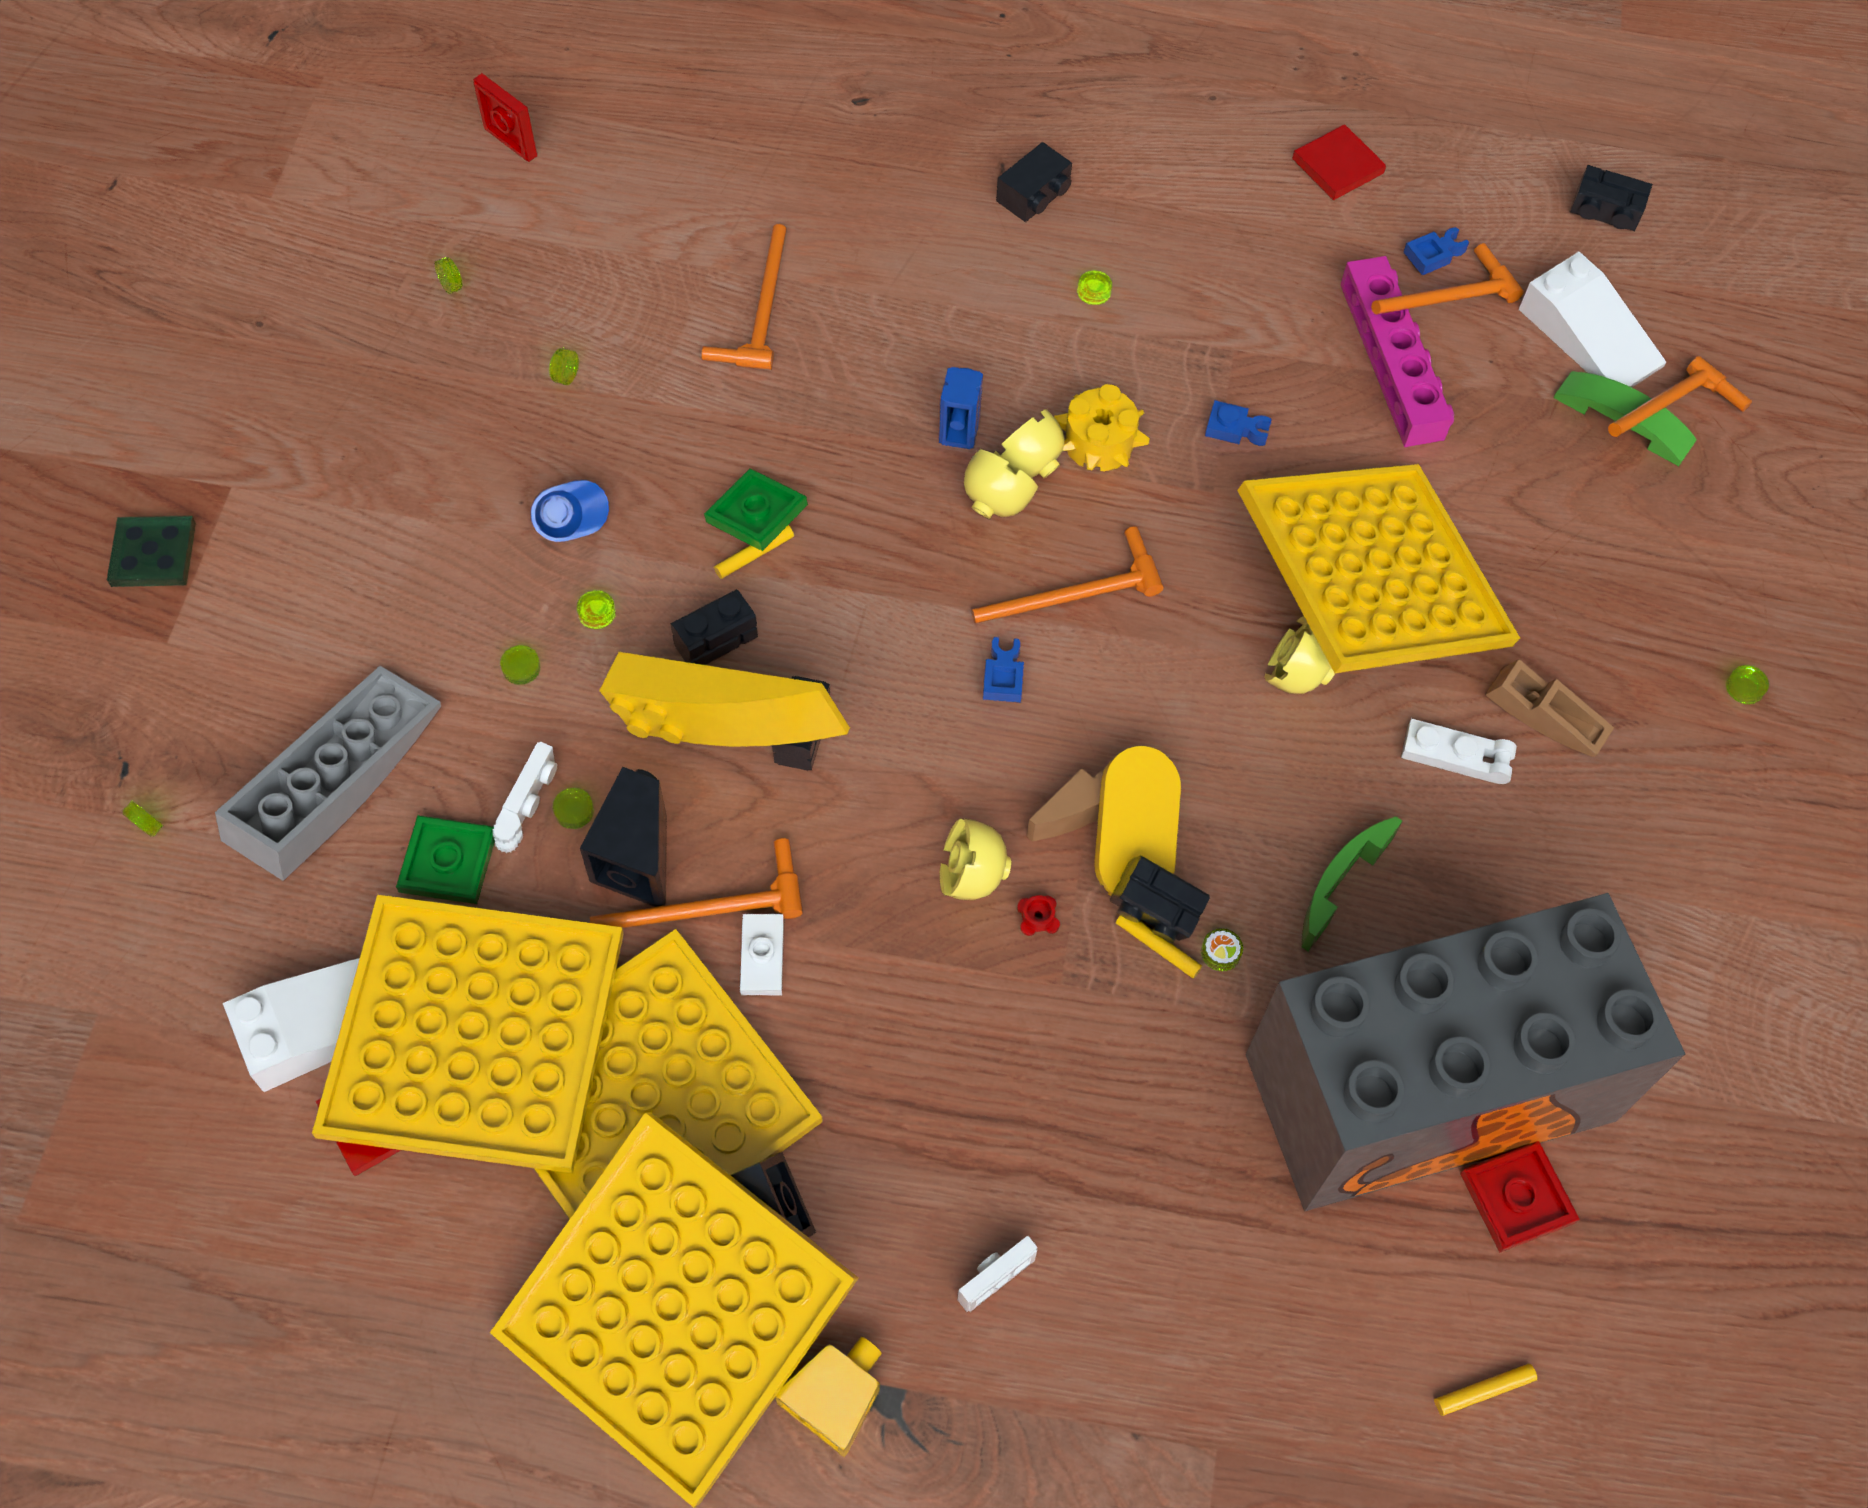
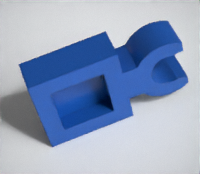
M1455 227L1448 229L1444 237L1441 238L1435 232H1432L1406 243L1404 254L1420 274L1425 275L1450 264L1453 256L1463 255L1467 250L1469 241L1455 242L1454 240H1456L1459 229Z
M1214 400L1205 436L1235 444H1240L1241 437H1245L1255 445L1264 446L1268 433L1260 432L1258 429L1269 431L1272 419L1262 415L1253 418L1247 417L1249 408Z
M999 637L993 638L991 655L994 660L986 659L983 700L1021 703L1024 662L1016 661L1020 654L1019 639L1014 638L1013 648L1004 651L999 647Z

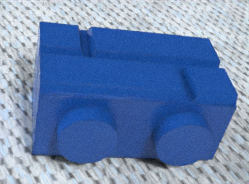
M947 368L940 403L939 443L942 445L964 449L974 448L981 414L983 374L980 371L969 368Z

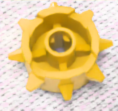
M1106 384L1101 388L1087 390L1080 395L1076 394L1070 402L1068 413L1054 416L1060 427L1065 431L1063 451L1067 450L1069 457L1079 466L1083 467L1085 463L1088 470L1100 467V471H1109L1122 465L1127 467L1133 448L1148 445L1150 441L1149 437L1138 430L1139 418L1144 414V411L1142 409L1137 410L1134 402L1121 393L1120 389L1114 385Z

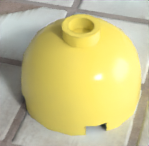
M1047 409L1041 411V414L1045 417L1044 419L1037 422L1032 417L1001 444L1006 449L1002 455L997 451L993 453L1009 462L1007 466L1016 473L1020 469L1030 478L1040 474L1044 479L1060 466L1056 459L1063 451L1065 439L1062 428Z
M980 449L971 458L964 477L966 494L974 501L972 509L988 519L993 514L1000 517H1009L1023 511L1032 500L1038 485L1022 470L1019 469L1016 473L1008 467L1009 462Z
M1304 616L1297 620L1302 626L1296 632L1289 628L1268 663V666H1275L1272 675L1265 673L1264 676L1268 683L1292 694H1303L1312 691L1320 683L1327 685L1335 675Z
M959 819L955 822L944 846V851L950 852L949 866L942 863L940 866L942 893L961 900H976L986 897L998 887L1001 880H1006L1010 873L1011 858L1007 856L1005 843L1001 835L987 824L971 819Z

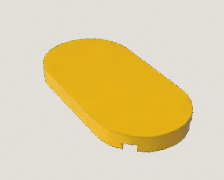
M1136 746L1122 751L1109 762L1102 775L1094 866L1098 881L1109 892L1107 894L1112 896L1117 884L1120 882L1128 862L1140 855L1172 874L1175 872L1181 782L1173 762L1164 753L1152 747Z

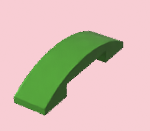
M1575 371L1569 374L1554 395L1556 400L1584 415L1591 407L1615 421L1652 399L1618 381L1595 374ZM1666 408L1631 428V430L1651 440L1647 450L1678 467L1697 440L1692 432Z
M1393 817L1369 827L1353 838L1334 857L1320 879L1308 906L1302 930L1303 949L1309 952L1330 924L1338 907L1330 902L1328 898L1359 857L1374 865L1394 839L1402 823L1401 819Z

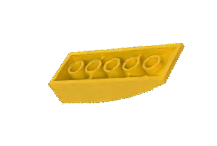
M618 652L599 690L609 702L611 710L618 714L627 725L626 728L630 733L640 738H647L648 736L659 737L674 744H679L682 741L693 744L729 747L772 746L846 735L850 729L822 683Z

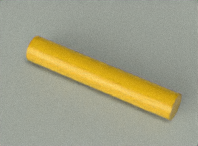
M788 525L763 551L750 545L715 565L714 570L718 577L723 579L794 537V533Z
M1121 915L1116 921L1118 926L1194 979L1202 968L1200 963L1170 942L1153 934L1152 929L1142 922L1130 921Z
M1528 1363L1435 1398L1434 1402L1440 1415L1444 1416L1537 1381V1374L1534 1367Z

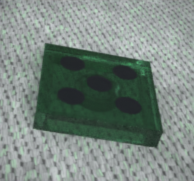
M192 516L117 517L107 574L109 585L111 587L187 585L196 526L194 518Z

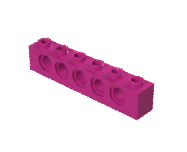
M1386 256L1347 262L1340 285L1404 447L1444 441L1450 426L1454 422V412L1452 406L1446 403L1443 396L1441 379L1434 374L1428 349H1424L1420 340L1418 324L1413 322L1409 309L1377 315L1372 312L1371 305L1373 301L1403 296L1398 286L1397 272L1395 269H1391Z

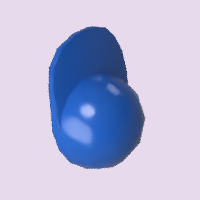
M574 480L552 486L540 492L531 505V522L535 530L542 537L554 542H565L584 537L598 531L606 522L609 513L608 499L603 489L596 483L588 480Z

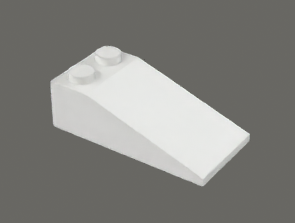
M1577 252L1529 283L1519 310L1587 373L1603 376L1634 387L1665 366V359L1607 277L1580 252Z
M360 958L263 985L223 1003L249 1074L263 1092L332 1061Z

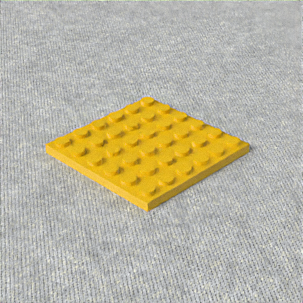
M1419 464L1243 481L1237 490L1334 673L1513 647L1520 639Z
M377 895L312 1130L313 1136L317 1139L573 1173L623 940V928Z
M677 929L616 969L573 1173L533 1168L569 1220L645 1112L653 1113L729 1175L783 1152L823 1122V1118Z
M645 1112L490 1331V1334L694 1508L702 1502L859 1277L653 1113Z

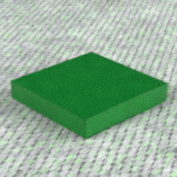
M750 468L704 513L706 523L763 551L808 505L805 495Z
M417 815L396 885L398 892L478 904L495 843L492 830L494 827Z

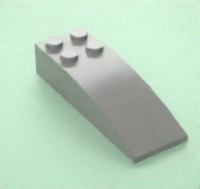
M379 666L215 812L221 841L284 881L369 798L415 743L441 708V702L382 666Z

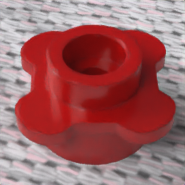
M1042 895L1021 899L1017 904V910L1021 913L1023 921L1020 925L1021 932L1027 936H1032L1035 932L1046 931L1050 934L1057 932L1060 927V921L1055 918L1056 900L1051 896ZM1036 913L1042 914V918H1040V919L1036 918V917H1035V914H1036Z

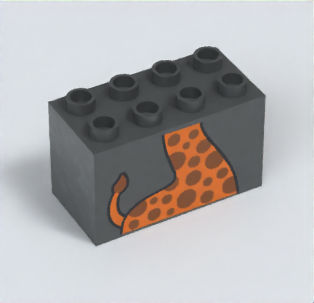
M1609 893L1280 981L1245 1055L1305 1212L1496 1157L1537 1141L1544 1143L1617 1122L1685 1055V1052Z

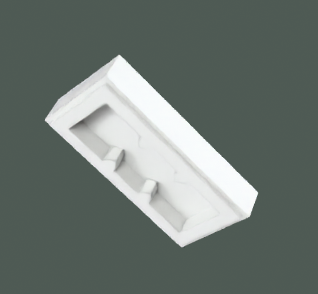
M743 914L741 995H782L783 914Z
M1026 1236L1001 1257L997 1252L990 1255L977 1267L979 1274L959 1289L958 1302L966 1312L974 1310L1033 1263L1038 1247L1029 1236Z

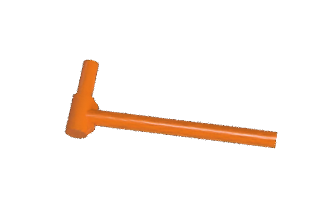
M776 224L773 226L751 344L746 343L737 349L703 346L702 360L735 363L739 367L772 370L774 351L765 345L786 235V227L784 225Z
M1482 243L1474 249V253L1490 273L1488 281L1375 300L1372 302L1371 308L1372 312L1377 315L1498 293L1508 303H1513L1522 297L1524 290L1506 266L1501 265L1487 245Z
M1697 356L1686 369L1690 375L1689 377L1608 426V432L1611 436L1618 437L1701 385L1712 392L1717 391L1742 412L1750 406L1752 400L1726 380L1727 377L1701 356Z
M1133 526L1127 528L1124 532L1134 558L1129 573L971 609V613L976 624L1134 586L1137 591L1151 597L1161 593L1164 587L1153 558L1147 553L1138 527Z
M786 838L774 841L778 876L771 884L770 891L590 916V923L627 928L772 906L774 911L778 914H783L785 919L797 918L803 914L798 876L794 874L790 841Z

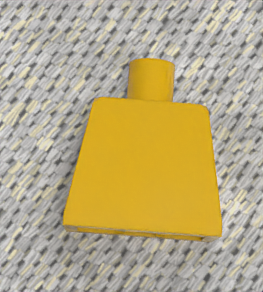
M864 1337L859 1338L846 1356L829 1344L781 1388L775 1397L776 1402L841 1456L845 1457L880 1391V1383L868 1372L882 1353Z

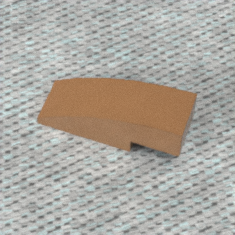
M1520 659L1504 667L1485 694L1498 706L1527 726L1552 740L1591 757L1598 755L1614 729L1611 724L1558 679L1547 683Z
M1105 767L1094 778L1081 768L1029 819L1027 837L1032 842L1052 838L1080 829L1098 820L1101 780Z

